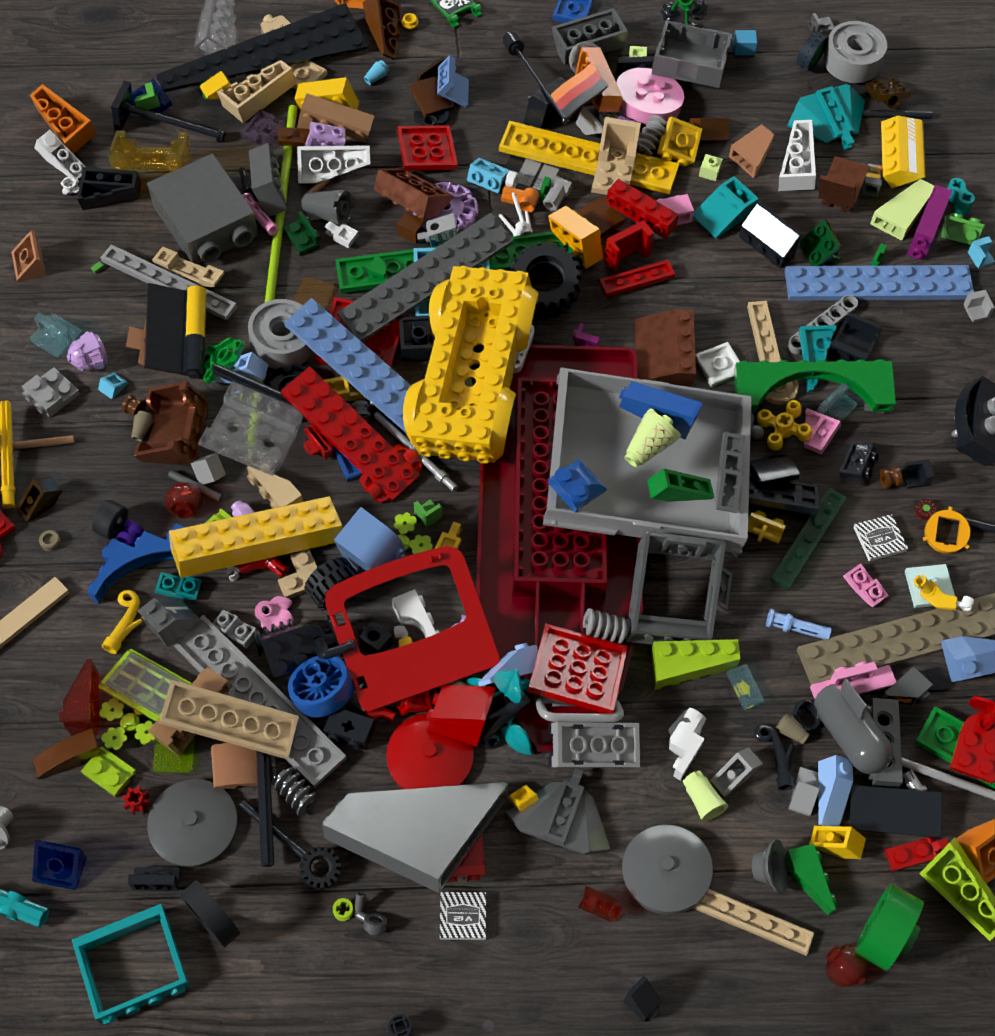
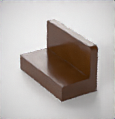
M690 118V124L702 128L700 140L729 139V118Z

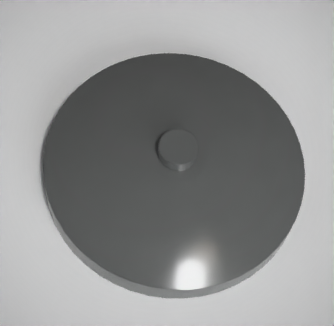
M184 780L163 791L152 805L147 822L149 840L158 855L166 862L182 868L203 867L219 859L229 849L237 833L238 815L233 800L223 788H214V783L207 780Z
M658 825L642 831L629 843L623 857L622 874L626 889L639 905L654 913L673 915L686 912L703 900L711 885L713 864L707 847L694 833L679 826Z

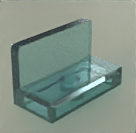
M843 382L819 406L817 412L842 422L858 404L846 395L849 386Z

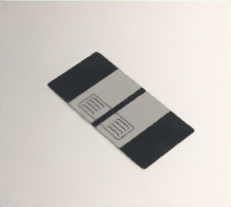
M515 155L510 156L504 167L519 173L518 183L541 190L545 176L551 178L552 184L556 175L570 182L574 175L573 173Z

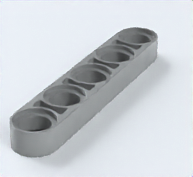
M846 295L806 326H819V322L837 326L845 320L848 312L853 314L856 311L858 300L854 296ZM851 302L854 307H846L844 303ZM838 312L841 317L836 318L831 313ZM798 331L790 338L788 343V350L793 354L802 353L801 347L796 348L792 345L793 342L801 343Z

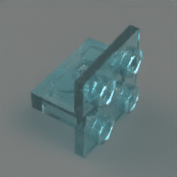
M38 313L34 317L38 329L30 336L29 340L54 357L60 358L70 347L71 343L77 340L83 332L56 314L44 316Z

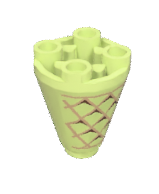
M650 408L644 414L626 450L625 460L633 467H638L674 444L681 434L672 426V419L667 415L660 416Z

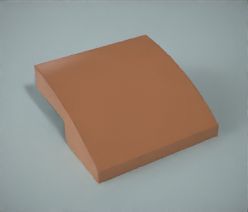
M231 743L211 746L214 788L235 789L237 786H258L256 750Z

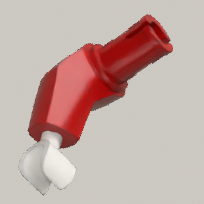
M276 556L240 564L237 567H227L226 573L235 572L229 576V580L236 581L239 578V572L245 575L256 569L269 568L280 578H283L286 575L283 571L288 572L289 567L280 562Z

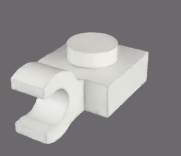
M329 221L325 226L327 229L325 234L333 237V241L347 248L358 237L357 230L343 223L339 227Z

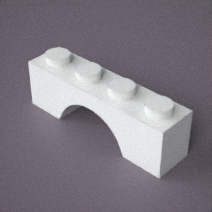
M415 589L392 598L393 609L401 625L407 624L417 627L422 631L425 638L439 633L432 626L434 621L430 612L426 613L424 609L426 605L422 595L418 596Z

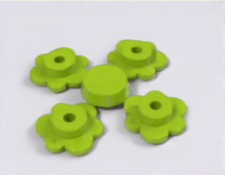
M408 512L403 515L398 514L395 517L396 523L394 528L399 530L400 535L397 536L402 540L405 551L409 546L413 554L433 548L431 538L427 535L423 537L417 535L411 541L404 535L408 531L415 529L416 517L410 516Z
M144 693L137 695L142 700L148 696ZM152 696L147 703L157 707V702L154 700V696ZM112 698L109 702L102 704L103 709L99 713L102 718H107L110 722L121 718V727L116 729L111 727L101 737L107 749L119 750L122 748L123 743L127 741L125 731L133 732L136 730L135 738L144 745L149 744L151 740H156L148 732L154 724L151 721H146L145 724L140 723L137 715H142V713L134 709L135 714L128 713L124 715V704L119 703V700L116 698Z

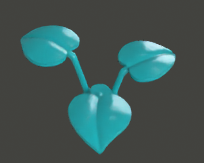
M518 669L497 671L494 674V681L499 691L494 693L493 698L504 693L512 702L519 703L523 697L522 689L526 692L528 691L530 680L520 676ZM470 677L466 679V683L470 686H479L478 682L481 679ZM513 717L507 722L508 726L502 727L505 741L512 749L519 753L533 754L529 736L519 725L512 724Z

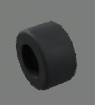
M112 500L104 501L93 517V532L109 540L115 539L118 533L123 530V525L127 521V507Z

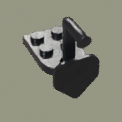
M327 615L328 626L321 628L314 623H302L260 638L273 678L294 672L303 662L315 656L325 660L338 655L343 657L344 653L352 650L355 651L356 645L352 639L339 645L329 615ZM335 643V647L329 648L330 644Z

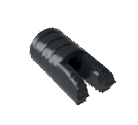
M240 167L239 174L243 192L251 193L256 198L252 190L251 173L246 175L245 168Z

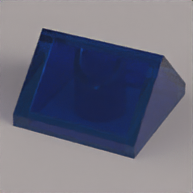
M36 840L32 882L76 890L87 856L81 848Z

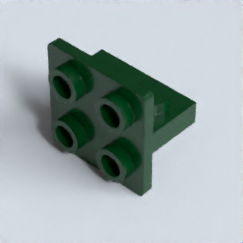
M823 219L799 241L811 266H822L825 262L838 264L843 260L838 252L841 244L826 219Z

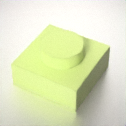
M630 46L629 57L647 56V47Z

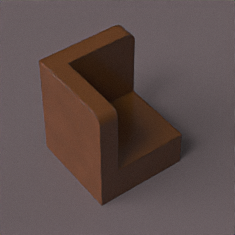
M405 211L397 223V235L417 243V233L424 224V219Z

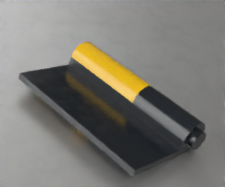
M148 283L144 368L186 375L192 379H197L204 374L206 289L204 287L190 286L185 291Z

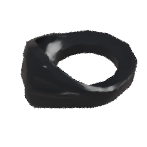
M802 699L795 704L793 717L806 731L815 730L820 725L821 719L817 715L814 703L810 700ZM806 709L814 716V724L811 726L803 724L799 717V710Z

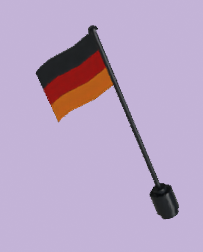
M511 31L503 36V45L509 54L521 57L561 116L563 123H567L576 111L595 99L608 87L597 69L590 63L585 69L563 83L550 95L523 56L524 43L520 37Z

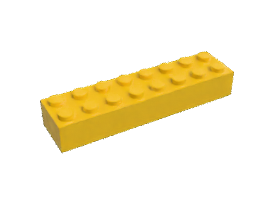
M328 496L169 531L170 548L180 578L333 544L335 543L334 539L342 530V524L331 498Z

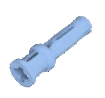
M774 609L769 610L766 620V627L774 626L783 629L784 632L791 630L821 639H829L831 634L830 627L793 618L789 613L787 615L774 612Z

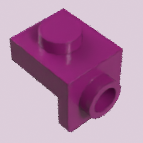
M580 323L579 328L574 330L572 340H575V346H598L599 337L583 333L584 324Z

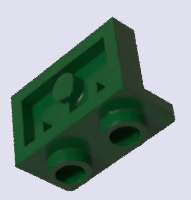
M299 212V219L283 226V230L298 254L302 256L320 248L319 240L321 237L318 230L313 229L310 218L308 216L305 217L303 212Z

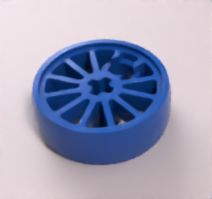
M315 656L306 660L296 668L288 683V692L292 702L301 713L309 717H324L333 714L348 702L354 690L346 663L337 656L326 660Z

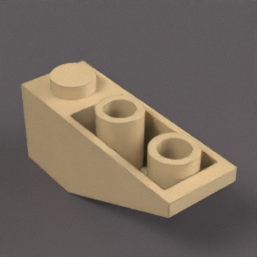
M247 466L248 480L253 486L257 485L259 487V492L265 500L269 499L272 509L303 502L302 495L290 481L255 466Z

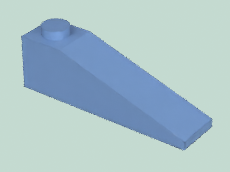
M960 636L941 641L951 682L995 673V640Z

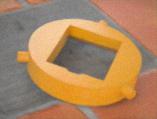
M953 507L933 514L927 521L924 530L925 537H923V541H927L934 550L944 554L955 553L963 547L966 549L970 547L967 544L970 537L969 524L961 514L952 511ZM939 517L959 521L956 545H944V543L935 542Z

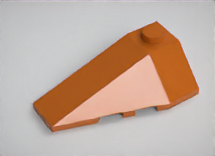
M995 819L969 829L956 838L986 884L995 878Z

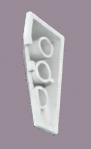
M297 146L298 183H319L370 165V146Z

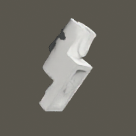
M692 708L685 710L668 730L671 736L669 750L679 756L673 765V768H675L673 777L680 781L704 742V738L700 736L706 718L703 714Z

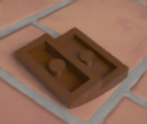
M438 77L420 80L409 85V89L424 117L441 111H449L455 107L451 100L437 94Z
M604 196L593 200L577 212L581 217L586 218L588 222L600 229V238L605 236L610 230L614 232L626 221L617 210L606 204Z

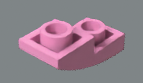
M862 564L857 565L843 575L853 590L871 607L888 596L877 579L873 580Z

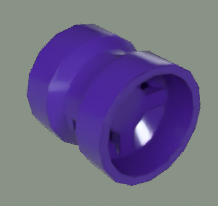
M127 520L123 525V531H120L116 536V540L134 547L137 537H141L144 529L138 523Z

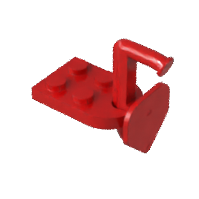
M974 696L969 700L968 704L979 713L970 716L963 723L949 769L993 784L995 781V701Z

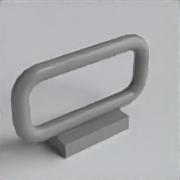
M543 696L536 700V708L539 715L543 719L552 722H617L624 716L623 708L617 699L614 708L615 713L613 714L552 713L547 711L545 704L552 703V706L575 705Z

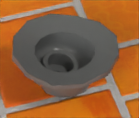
M773 839L768 848L753 855L752 873L756 881L770 885L773 891L778 894H782L787 888V868L782 842Z

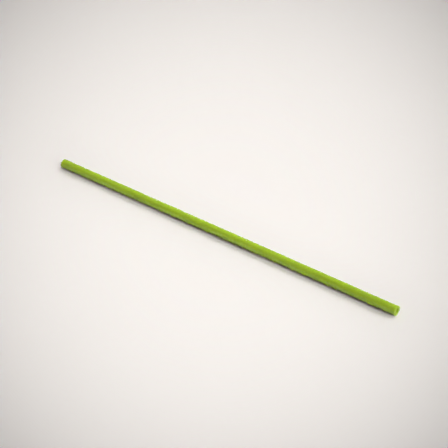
M295 105L289 106L286 127L295 128L298 108ZM284 146L280 179L285 202L287 200L293 146ZM285 211L275 215V224L279 230L273 235L265 302L275 299ZM253 392L246 456L248 457L256 456L263 398L262 395Z

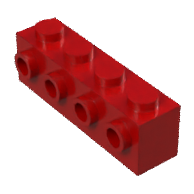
M617 179L608 189L607 205L637 223L644 220L652 231L660 237L667 239L676 229L678 213L624 181Z

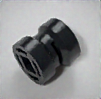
M397 1014L389 1021L390 1036H412V1022L406 1015Z

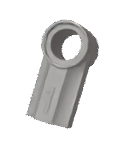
M557 175L555 176L550 186V191L543 201V205L547 210L551 212L557 211L564 197L567 198L570 194L573 182Z

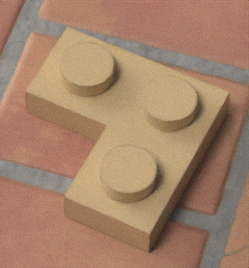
M309 549L290 555L296 573L278 579L283 596L290 599L306 593L304 589L305 582L317 568Z

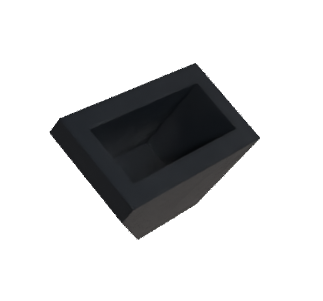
M643 976L627 992L623 1002L644 1022L647 1018L653 1020L661 1011L659 1006L662 1000L648 979Z

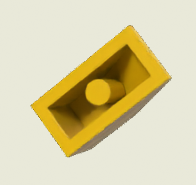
M814 826L809 845L814 844L816 850L839 858L861 859L866 838L852 827Z

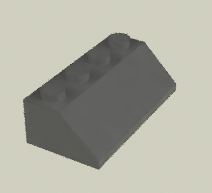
M614 8L552 27L557 53L564 65L569 64V55L572 48L583 41L593 42L598 45L602 53L623 48L627 45L628 30Z

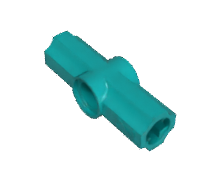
M0 889V914L14 921H23L37 928H41L45 924L49 913L48 908L28 901L26 897L16 892L9 891L8 893Z

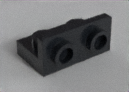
M851 441L839 469L840 477L859 479L861 485L866 486L868 479L872 477V469L879 459V453L876 451L875 445L873 443Z
M136 867L134 875H129L128 885L133 891H178L180 869L178 867Z

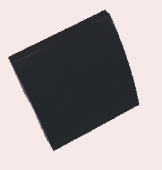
M786 454L750 460L749 469L752 475H756L761 487L799 479L800 473Z

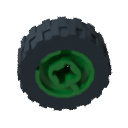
M815 30L802 46L796 65L811 71L822 57L829 37Z

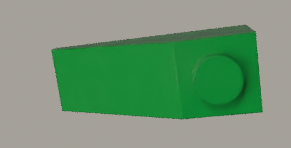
M663 468L647 480L651 499L676 502L711 500L715 498L711 480Z

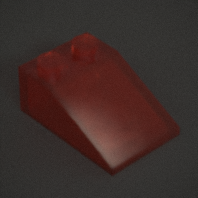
M86 659L63 700V709L59 710V720L64 724L65 730L71 736L91 728L98 735L100 694L98 686L100 685V674L92 659Z

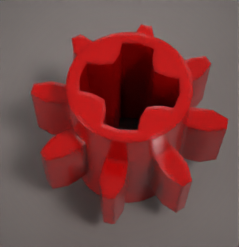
M138 786L137 789L129 787L127 795L122 796L123 800L127 802L123 805L124 809H130L132 815L140 811L144 814L146 806L151 805L149 800L146 799L150 796L148 791L142 793L141 786ZM138 798L139 802L135 803L134 799Z

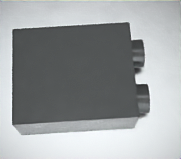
M213 153L147 183L154 209L188 260L192 263L213 262L221 253L235 246L244 247L251 243L254 237L258 236L253 210Z

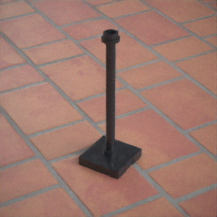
M125 80L111 105L113 125L116 131L121 132L130 113H134L214 137L217 142H223L226 132L220 128L218 131L134 106L131 82Z

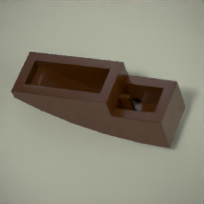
M92 728L60 741L34 757L33 762L37 778L42 779L82 765V760L101 754L96 734Z

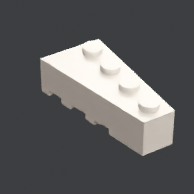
M796 120L793 123L779 176L778 191L815 190L816 170L812 120Z

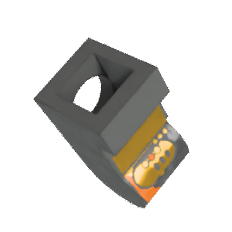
M868 163L869 169L863 182L861 194L878 197L882 185L881 175L883 167L882 165ZM867 185L875 187V190L869 191L866 189Z

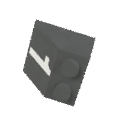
M153 598L138 610L146 625L167 647H170L202 622L180 598Z

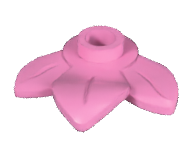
M277 596L271 601H261L256 605L255 616L261 621L262 630L266 626L271 631V624L278 628L280 621L287 626L288 619H291L294 623L292 614L287 610L292 604L289 598ZM262 608H268L269 613L264 614L262 612Z

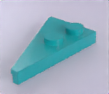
M836 325L801 326L799 328L803 360L817 362L826 359L827 350L830 347ZM806 379L807 392H813L818 379Z

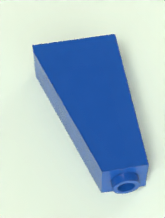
M631 381L628 388H623L619 396L622 399L619 407L640 418H643L650 408L660 416L667 415L673 421L672 426L681 434L680 438L686 440L703 405L699 401Z

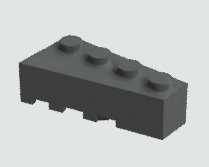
M269 143L249 150L252 190L263 211L268 217L287 211V206L278 170L279 165L276 160L278 155L274 148L271 149Z

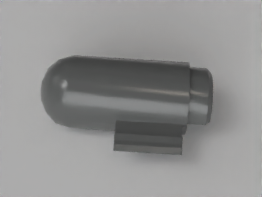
M847 679L844 680L841 685L842 688L839 690L835 684L826 686L817 694L814 700L818 717L856 769L864 774H877L885 770L892 761L893 747L889 739L868 713V707Z

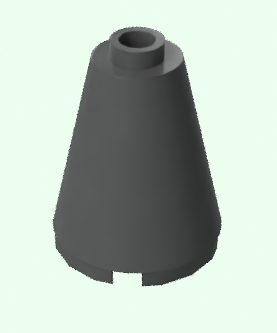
M347 190L306 193L301 198L300 204L305 212L341 226L342 223L347 225L352 215H349V211L353 209V197Z

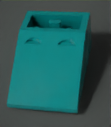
M733 176L721 184L694 211L693 218L716 239L745 220L758 203L759 198Z

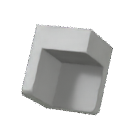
M986 290L969 293L963 304L972 322L989 319L994 310V305Z
M217 453L204 456L191 463L197 480L202 485L214 482L226 475Z

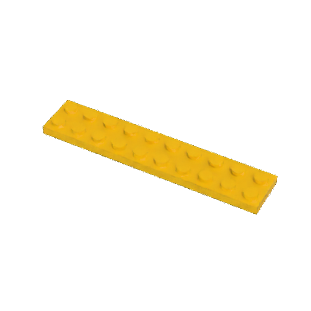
M509 121L499 145V151L594 176L600 149V143ZM636 153L630 185L670 195L679 163Z

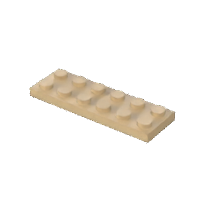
M171 680L159 724L287 759L290 754L299 716Z

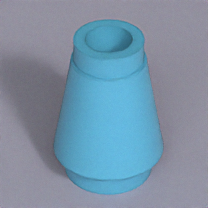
M380 60L373 64L364 76L367 84L371 85L387 76L389 68L386 63Z

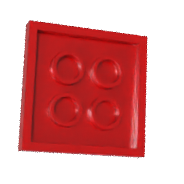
M450 125L397 127L404 171L457 170L458 163Z

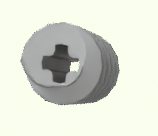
M652 115L646 123V127L642 129V133L639 134L637 150L642 154L652 156L653 153L650 150L655 151L657 149L654 144L659 145L660 141L657 138L661 139L662 133L666 131L665 126H667V122L663 118Z
M589 608L583 617V628H586V635L588 636L593 630L594 637L597 638L601 632L602 639L605 640L610 635L609 639L611 642L617 637V643L621 644L629 632L630 619L625 620L621 616L617 618L614 614L609 615V613H601L599 610L593 611V609Z

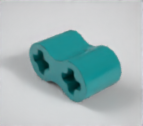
M953 178L947 189L953 190L949 201L953 203L954 211L957 214L966 215L969 213L975 197L966 189V184L962 179Z

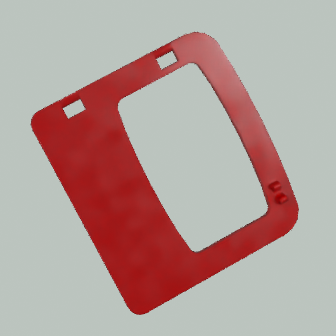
M443 546L385 563L333 585L326 593L325 604L339 645L348 642L349 639H352L356 645L355 651L352 650L344 653L343 657L360 706L366 711L383 707L496 666L499 662V654L465 558L461 551L455 547ZM448 566L463 604L466 619L451 628L422 640L381 653L363 655L360 652L344 606L345 601L360 592L392 579L432 567ZM342 612L346 624L338 626L335 614ZM364 675L368 688L361 690L357 677Z

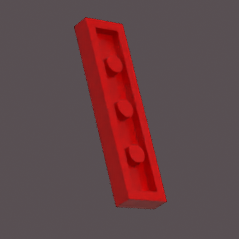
M669 260L599 279V285L607 298L674 279L675 272Z

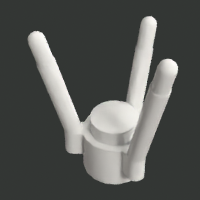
M512 193L520 221L516 223V228L514 229L502 214L499 217L513 233V236L532 234L533 230L531 228L529 212L525 211L526 221H524L516 195Z

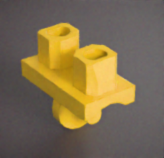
M759 510L755 513L751 512L748 520V531L758 535L757 541L759 542L766 538L779 544L786 527L784 521L779 518H774L773 520L765 518V513Z

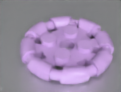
M450 182L434 184L454 196L446 205L450 209L442 210L436 217L424 219V224L421 228L427 231V221L454 213L456 222L459 223L457 225L459 232L473 225L476 221L475 216L478 215V203L476 198L472 197L473 194L459 184L457 186L452 185Z

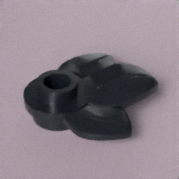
M414 111V119L421 126L441 125L449 117L448 111H441L425 117L421 111Z

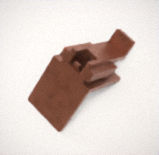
M834 156L827 177L821 175L819 179V199H823L822 204L827 207H831L834 204V207L841 206L842 212H850L851 208L855 206L869 165Z

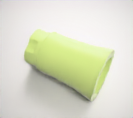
M700 770L689 774L683 780L686 791L691 797L702 822H708L718 817L728 808V804L718 795Z

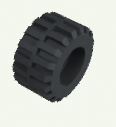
M336 557L316 568L305 582L304 589L320 610L327 611L325 597L328 590L333 585L357 575L358 572L346 558Z

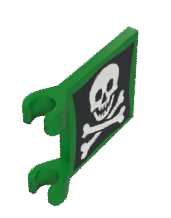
M430 0L448 19L453 28L459 26L457 15L471 9L475 17L482 15L479 11L481 6L473 0Z

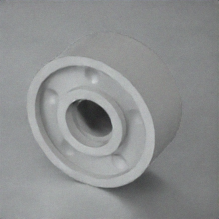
M861 21L841 23L829 35L823 57L824 65L829 73L839 80L849 83L867 82L877 76L881 69L887 50V40L884 34L871 24Z
M276 299L265 302L257 307L249 318L248 333L251 352L269 364V368L278 369L283 367L284 369H290L291 365H301L306 362L313 353V350L284 326L285 321L303 306L295 301Z

